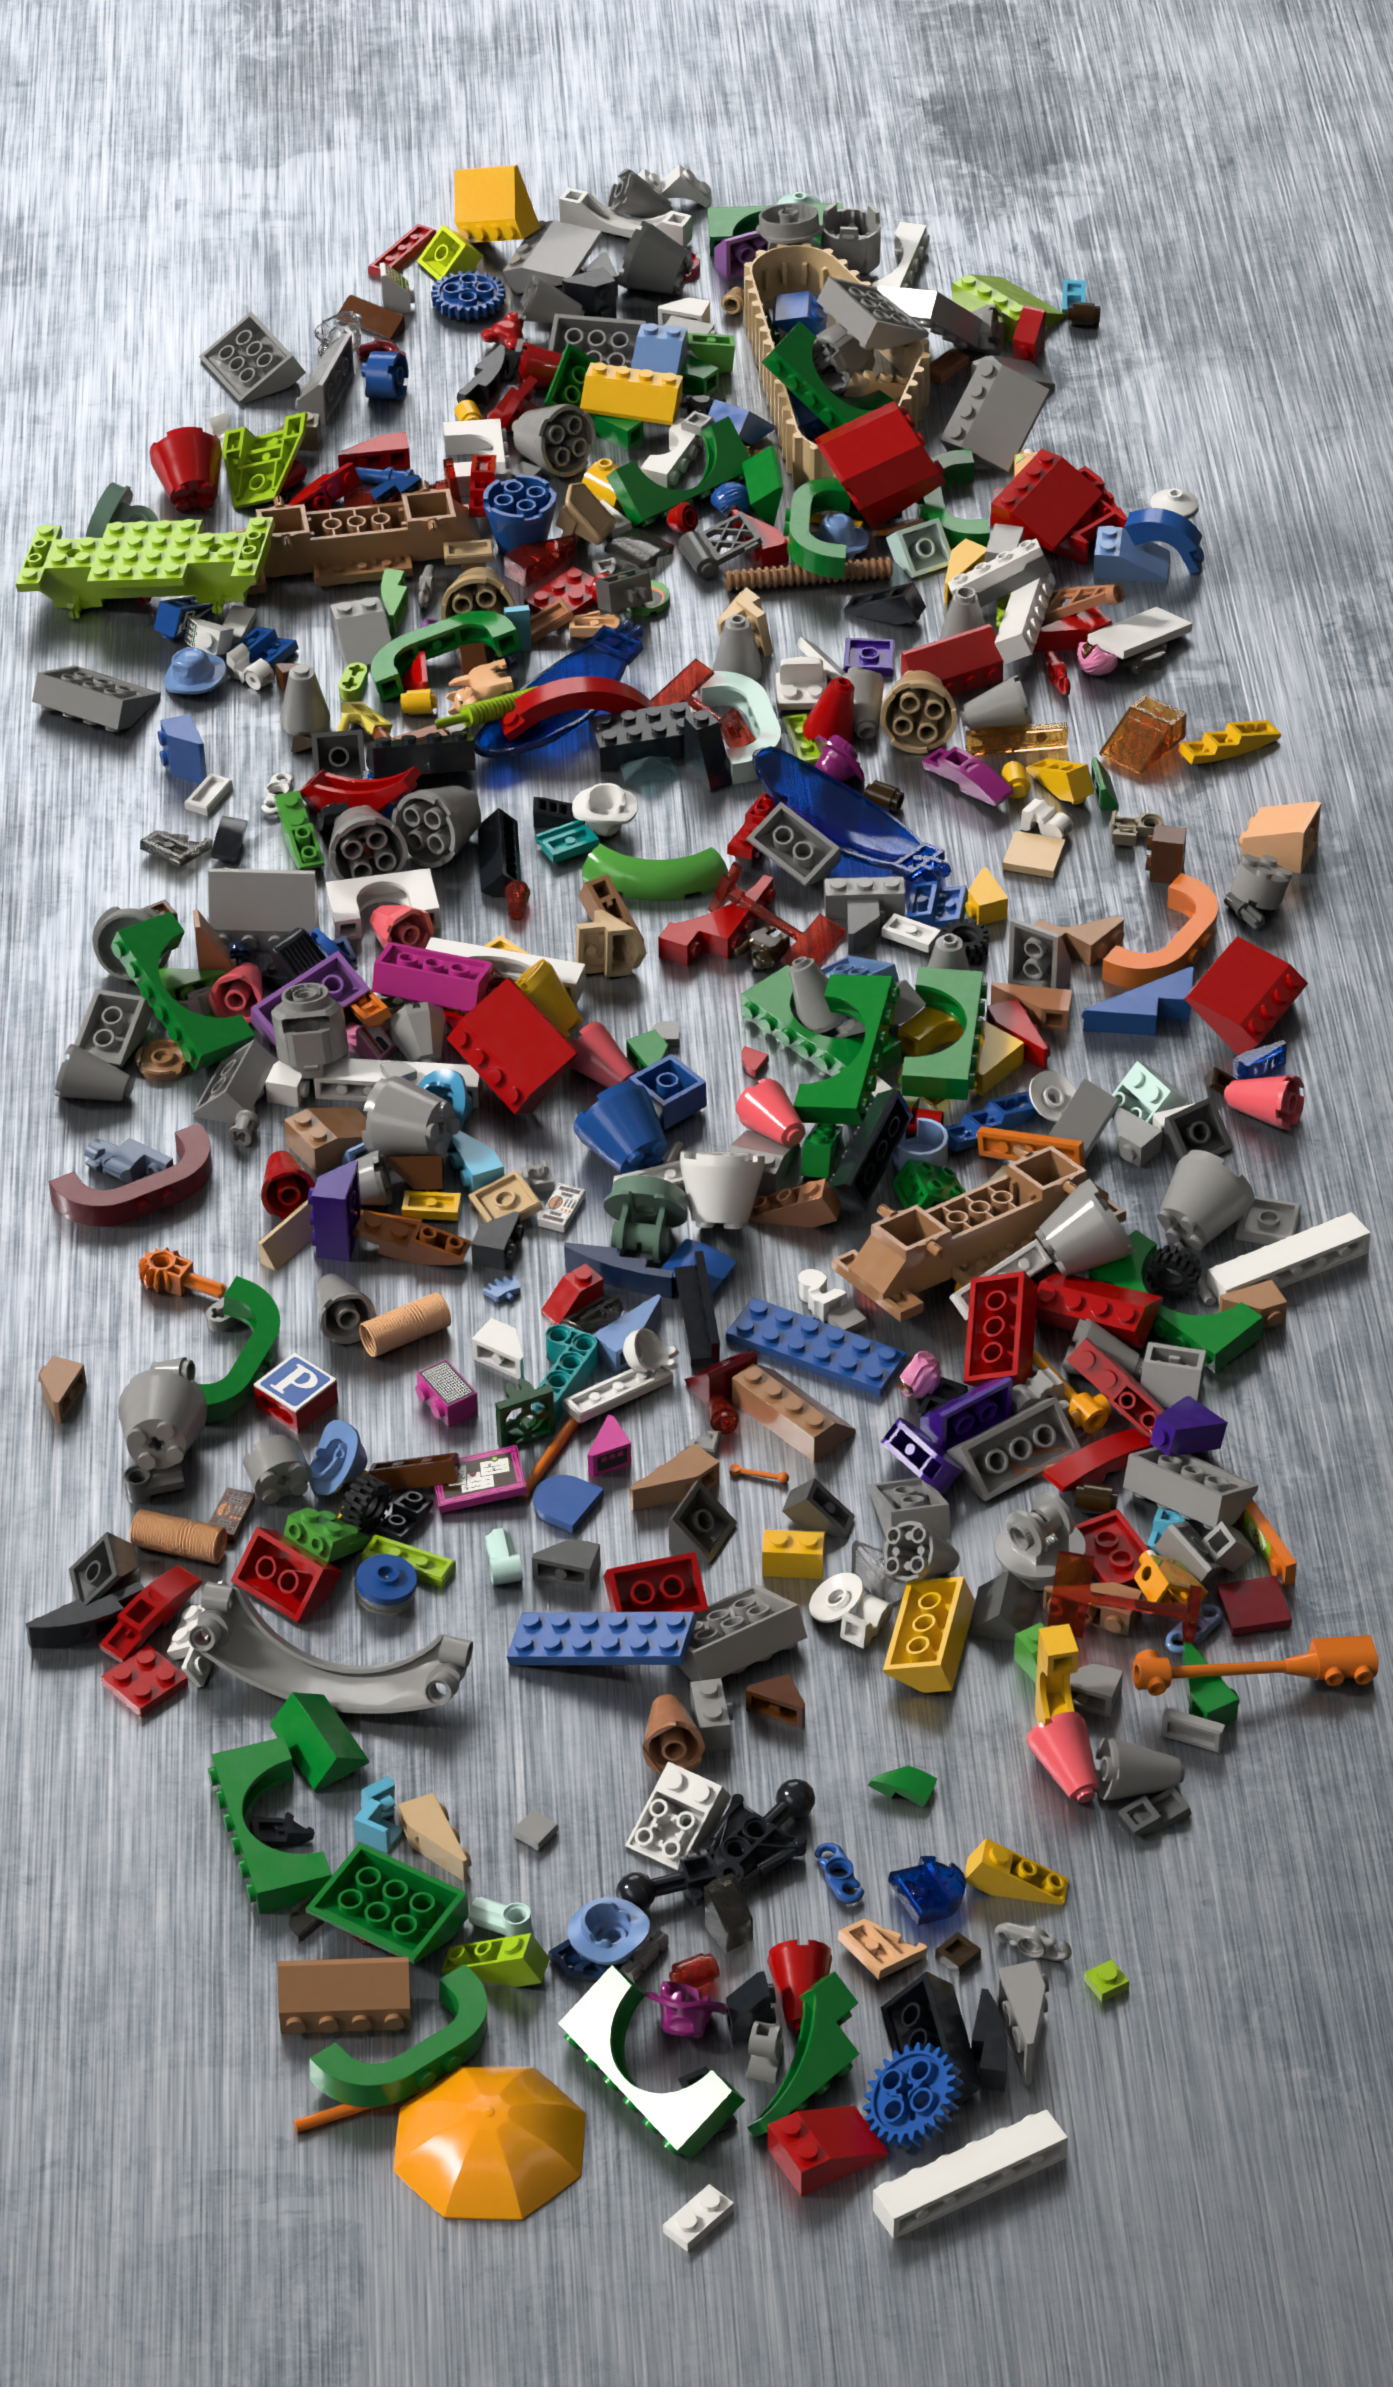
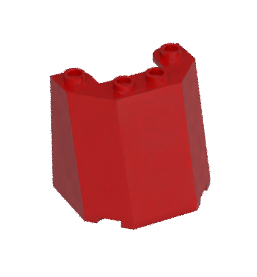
M895 401L815 439L818 448L837 479L873 530L946 483L942 476L945 472L938 459L933 462L923 447L927 442L920 432L915 434L912 429L916 426L911 419L912 417L904 406L900 408Z

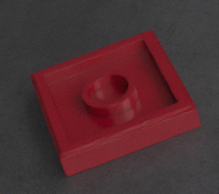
M1276 1575L1217 1584L1216 1592L1232 1635L1291 1627L1292 1618Z

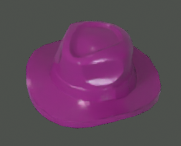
M820 735L816 736L815 743L821 756L815 764V772L822 780L833 784L835 788H838L844 781L851 779L853 776L858 777L862 782L865 781V775L860 767V763L856 761L858 755L851 744L838 735L831 736L829 740Z
M662 1981L661 1993L645 1992L647 1998L660 2003L661 2027L664 2032L671 2035L701 2038L712 2012L723 2015L727 2014L726 2004L711 2001L710 1996L707 1995L702 1999L700 1990L683 1983Z

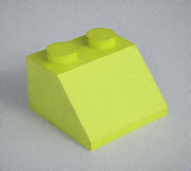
M443 224L417 262L437 280L442 281V276L449 278L450 273L458 275V271H461L463 274L467 270L472 272L483 257V254L459 233Z

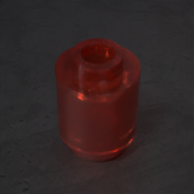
M699 1953L672 1964V1972H669L671 1982L683 1983L696 1989L712 1984L714 1979L720 1976L717 1961L711 1953L705 1955Z

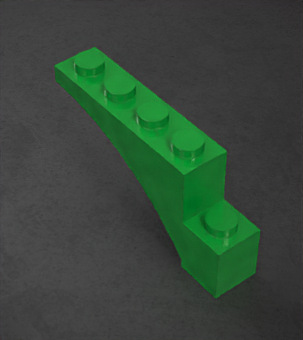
M835 1971L821 1978L799 1996L803 2002V2013L795 2055L787 2075L773 2099L762 2113L747 2126L754 2138L764 2133L768 2134V2124L786 2117L789 2113L802 2111L808 2106L805 2100L812 2094L814 2097L819 2096L831 2086L828 2080L834 2075L840 2078L854 2067L851 2061L860 2053L842 2031L840 2025L853 2016L850 2010L858 2004V2001Z

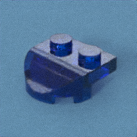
M920 1856L918 1866L892 1871L888 1877V1883L917 1926L944 1920L954 1915L962 1903L967 1884L965 1875L958 1866L952 1862L949 1866L936 1862L935 1856Z

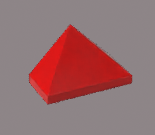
M425 651L419 652L403 678L404 692H407V690L428 689Z

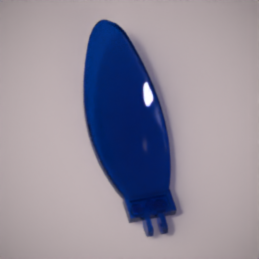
M627 619L622 621L615 630L603 625L588 641L589 643L545 669L518 691L571 677H603L620 682L626 666H629L644 649L640 639L645 634V628L636 625L632 629L633 623ZM577 709L552 715L531 726L512 741L504 735L499 720L485 723L474 738L475 753L485 758H501L543 747L572 733L588 721V717H593L599 710Z
M768 746L753 752L752 761L755 772L775 805L777 806L782 802L840 847L841 856L869 866L892 870L893 874L904 877L905 880L911 882L920 876L924 878L925 882L937 880L940 882L941 876L945 878L950 875L952 871L950 865L943 861L945 860L944 850L923 842L892 814L858 791L782 749Z

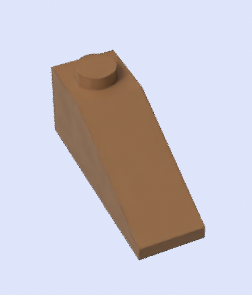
M608 874L588 881L583 885L578 897L593 922L594 911L604 910L640 933ZM640 933V936H641L642 941H643V943H644L645 940H644L643 936H642L641 933Z
M193 910L198 969L224 970L225 974L237 967L236 959H230L228 946L199 910Z

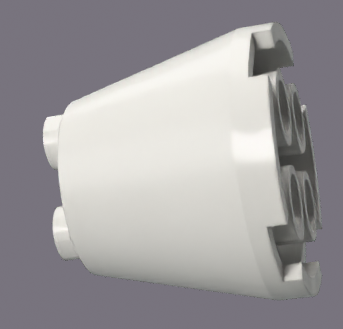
M681 1151L680 1166L691 1220L696 1221V1227L713 1228L715 1223H724V1228L726 1229L743 1228V1223H748L765 1167V1155L753 1156V1159H749V1154L705 1151L696 1153V1157H693V1151Z

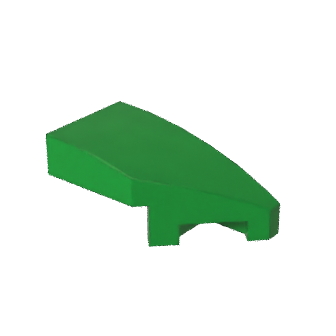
M908 1765L872 1777L868 1786L889 1798H892L896 1792L924 1807L938 1778Z

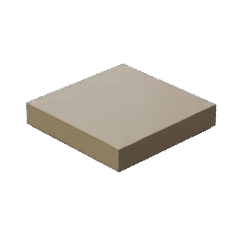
M1014 831L1003 860L1002 870L1054 878L1065 848L1066 839Z
M517 1169L468 1195L470 1202L485 1223L514 1211L520 1212L522 1221L543 1210L542 1203Z

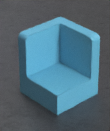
M372 1798L367 1801L354 1818L355 1840L387 1854L403 1835L402 1827L382 1819L381 1802Z

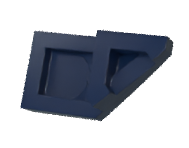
M569 1939L548 1952L549 1960L566 1979L598 1981L608 1970L605 1965L592 1962L578 1954L572 1947Z

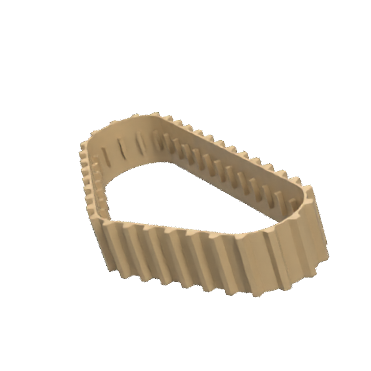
M808 242L790 246L778 244L777 248L768 251L758 250L756 251L754 261L745 262L744 326L745 329H748V340L752 342V354L755 355V365L759 368V379L763 381V393L767 394V406L770 407L771 420H774V431L778 433V445L782 447V459L786 460L787 474H792V485L794 488H799L801 485L812 480L836 477L817 444L807 440L800 433L798 421L795 420L794 408L791 406L790 395L787 393L786 386L761 363L775 348V343L772 342L771 329L767 325V316L764 314L763 303L774 299L780 294L810 291L815 295H820L828 276L871 286L869 281H860V273L857 270H848V261L846 259L838 260L834 257V250L830 248L821 250L811 247V243ZM920 339L889 349L878 350L903 375L909 378L898 406L900 408L904 406L912 417L911 419L916 425L912 428L915 434L917 433V421H922L923 408L928 407L930 401L931 354H929L928 339Z

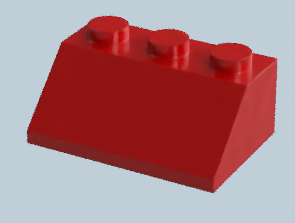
M256 1527L231 1582L297 1623H301L330 1598L342 1571L283 1536L278 1531Z
M696 1552L609 1568L603 1576L612 1612H694L697 1614L709 1611Z

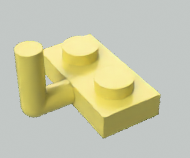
M343 702L340 710L343 715L337 731H347L350 723H355L362 726L369 735H372L373 731L378 727H385L390 734L393 724L362 702Z

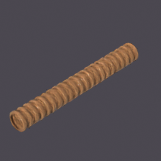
M889 556L886 559L879 557L878 560L871 558L869 561L867 558H864L863 561L856 559L855 562L848 560V562H845L843 579L820 576L801 568L797 564L794 567H791V564L787 565V567L780 565L779 568L772 566L770 569L768 566H765L764 569L757 567L756 570H753V568H749V570L742 568L741 571L734 569L733 572L727 569L725 572V584L728 592H731L732 589L739 591L740 588L744 590L746 587L754 590L755 587L762 589V586L768 589L770 586L777 588L778 585L785 587L788 584L789 587H792L793 584L800 586V583L815 585L816 582L823 584L824 581L829 584L831 581L838 583V580L846 582L848 579L850 582H853L854 579L861 581V578L867 581L869 578L876 580V577L884 579L885 576L891 579L893 566Z

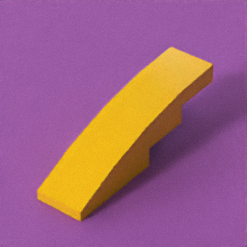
M1268 720L1228 722L1225 731L1204 732L1201 741L1181 742L1178 751L1191 765L1215 762L1258 749L1279 739L1282 734Z

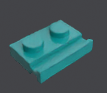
M576 820L536 834V843L541 845V849L553 863L588 852L600 845L599 838L588 825L584 824L583 820Z

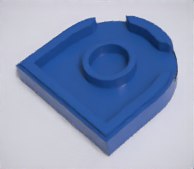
M315 927L310 932L312 940L329 956L339 951L352 968L357 971L358 966L322 931Z
M557 1475L545 1479L535 1488L533 1505L537 1515L542 1520L573 1533L602 1499L604 1489L574 1476Z

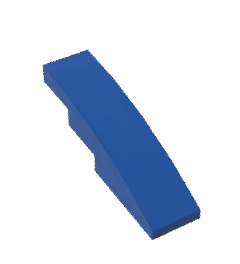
M1026 1091L987 1100L984 1110L966 1113L963 1115L961 1123L944 1127L948 1134V1146L955 1152L977 1146V1131L981 1126L1012 1130L1039 1114L1031 1102L1029 1092Z

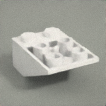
M668 1762L625 1846L678 1871L677 1854L683 1853L688 1858V1851L693 1850L696 1853L717 1826L732 1796L723 1786Z

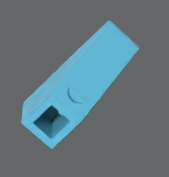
M460 1130L456 1135H453L447 1152L450 1155L452 1167L460 1172L463 1186H468L471 1193L504 1176V1166L494 1149Z

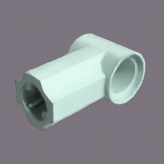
M503 1528L493 1529L489 1535L485 1536L492 1585L523 1581L521 1559L519 1554L515 1553L511 1532H507Z
M476 1897L472 1902L468 1915L470 1924L503 1934L505 1937L528 1933L533 1935L530 1908L524 1903L516 1902L504 1905L483 1897Z

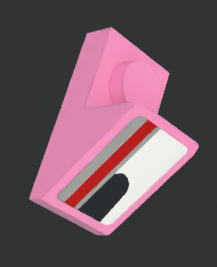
M353 1022L346 1026L348 1051L366 1059L384 1060L395 1050V1044L381 1026L368 1029L364 1024L357 1025Z

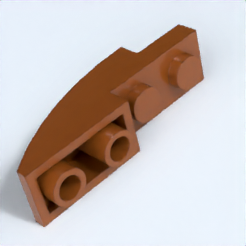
M366 1210L363 1211L353 1235L354 1237L379 1245L378 1254L425 1265L462 1264L472 1243L470 1240L421 1222L418 1223L415 1229Z

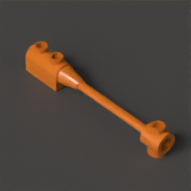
M1371 1635L1312 1638L1308 1653L1279 1661L1171 1666L1167 1657H1159L1156 1650L1146 1649L1136 1655L1132 1674L1137 1690L1147 1689L1150 1695L1158 1696L1163 1694L1166 1688L1170 1687L1171 1679L1285 1673L1313 1678L1314 1680H1325L1329 1686H1337L1344 1679L1355 1678L1356 1683L1363 1685L1371 1682L1373 1677H1376L1379 1662Z

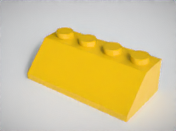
M591 362L585 375L580 408L584 412L672 426L682 401L683 376L673 373L653 372L648 369L639 370L626 366H612L601 362Z
M964 1576L907 1581L883 1668L886 1675L923 1693L952 1691L975 1605V1600Z

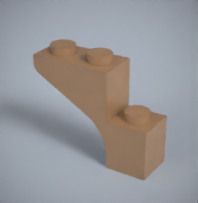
M1118 916L1069 927L1053 925L1042 919L1034 924V926L1061 935L1068 954L1089 966L1098 959H1102L1108 951L1119 945L1124 938V919Z

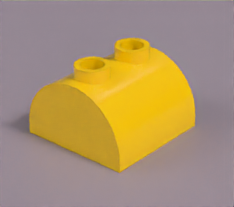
M603 458L595 462L587 470L581 483H584L599 501L604 500L620 512L623 508L606 478L607 475L620 466L612 463L610 459Z

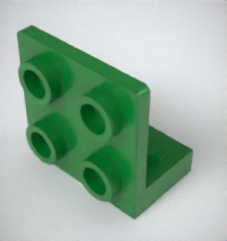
M912 1159L906 1161L891 1183L905 1209L918 1205L923 1210H927L934 1201L943 1203L966 1192L959 1183L956 1173L951 1168Z

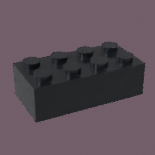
M676 702L669 705L651 706L643 709L588 717L589 743L600 772L685 759L684 716L692 714L688 702Z

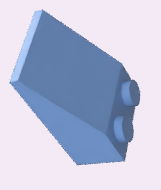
M654 323L641 324L636 339L631 368L680 375L688 353L687 328L675 325L662 326Z
M1098 526L1093 579L1167 584L1170 550L1151 541L1135 546L1126 529L1114 526Z
M848 955L821 967V970L828 979L830 974L893 976L895 982H899L895 964Z

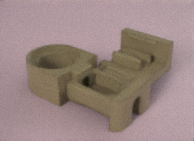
M1116 810L1113 811L1110 833L1113 835L1112 844L1136 846V836L1148 838L1149 834L1153 835L1155 827L1145 825H1163V818L1158 814L1142 812L1136 818L1116 816Z

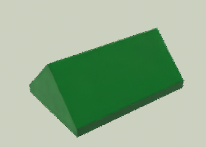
M568 343L546 396L545 407L571 404L580 408L585 375L590 363L598 362Z
M769 446L743 462L742 466L750 505L766 524L774 527L784 487L775 446Z
M292 1692L270 1723V1727L277 1738L285 1737L292 1760L315 1793L369 1763V1759L324 1694Z

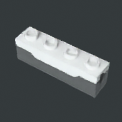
M1037 539L1032 541L1026 540L1018 548L1010 552L1004 551L997 555L996 559L988 563L982 562L976 565L974 570L966 574L961 573L954 576L948 582V586L952 595L956 593L959 587L968 586L973 588L978 596L980 606L983 607L1051 573L1052 570Z

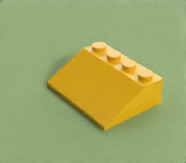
M518 165L457 169L454 171L455 224L458 233L469 243L523 240L541 228Z

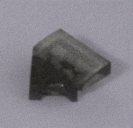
M1162 643L1126 659L1117 657V666L1131 667V671L1134 673H1142L1143 669L1161 670L1162 660H1165L1167 654V643Z
M602 1295L563 1319L561 1325L586 1333L598 1330L617 1320L622 1314L623 1305L620 1296L616 1295L611 1298L607 1295Z

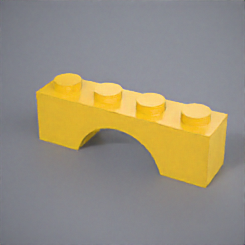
M1070 1624L1039 1628L1035 1715L1038 1723L1042 1722L1044 1727L1053 1723L1051 1717L1057 1714L1075 1712L1071 1695L1070 1673L1078 1672L1079 1650Z

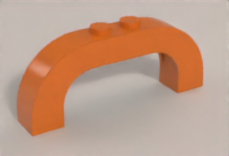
M1180 873L1168 887L1167 907L1187 915L1190 918L1189 921L1163 949L1156 952L1138 953L1116 945L1103 959L1102 980L1116 986L1134 989L1186 969L1192 964L1194 965L1198 961L1200 954L1204 950L1209 949L1216 934L1218 902L1212 890L1198 879Z

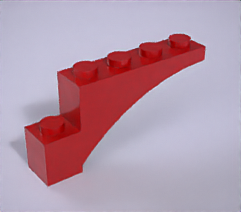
M414 766L403 773L391 777L355 779L334 775L323 769L310 778L299 791L302 799L316 814L321 813V807H326L331 803L339 804L347 802L349 808L369 805L381 814L387 809L389 802L394 805L404 795L403 792L407 795L418 785L415 781L422 772Z
M763 875L744 895L716 911L682 922H669L658 937L659 958L688 966L692 959L699 955L700 951L729 959L734 949L741 945L743 938L751 933L757 919L760 920L766 907L773 903L776 896V890L773 889V877Z

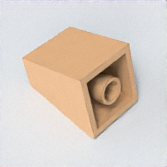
M1321 802L1261 807L1256 816L1250 818L1247 831H1243L1240 836L1241 858L1244 854L1262 858L1263 855H1270L1278 860V865L1301 874L1318 844Z

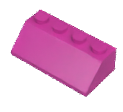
M389 942L374 962L372 992L380 993L383 997L405 998L412 1003L429 1002L440 1008L450 1007L458 1009L462 1013H468L485 997L493 962Z

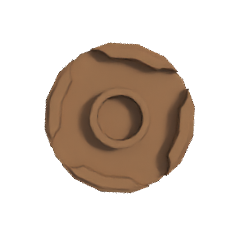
M155 1039L150 1041L148 1046L140 1047L135 1055L136 1070L142 1077L152 1081L162 1082L176 1079L183 1075L190 1065L184 1059L182 1051L176 1042L171 1039Z

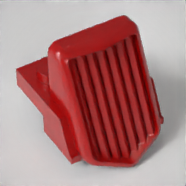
M529 375L518 390L511 387L494 410L487 413L485 420L500 419L501 428H506V432L514 433L512 431V424L515 420H518L522 414L529 410L540 408L530 401L536 393V390L533 388L538 380Z

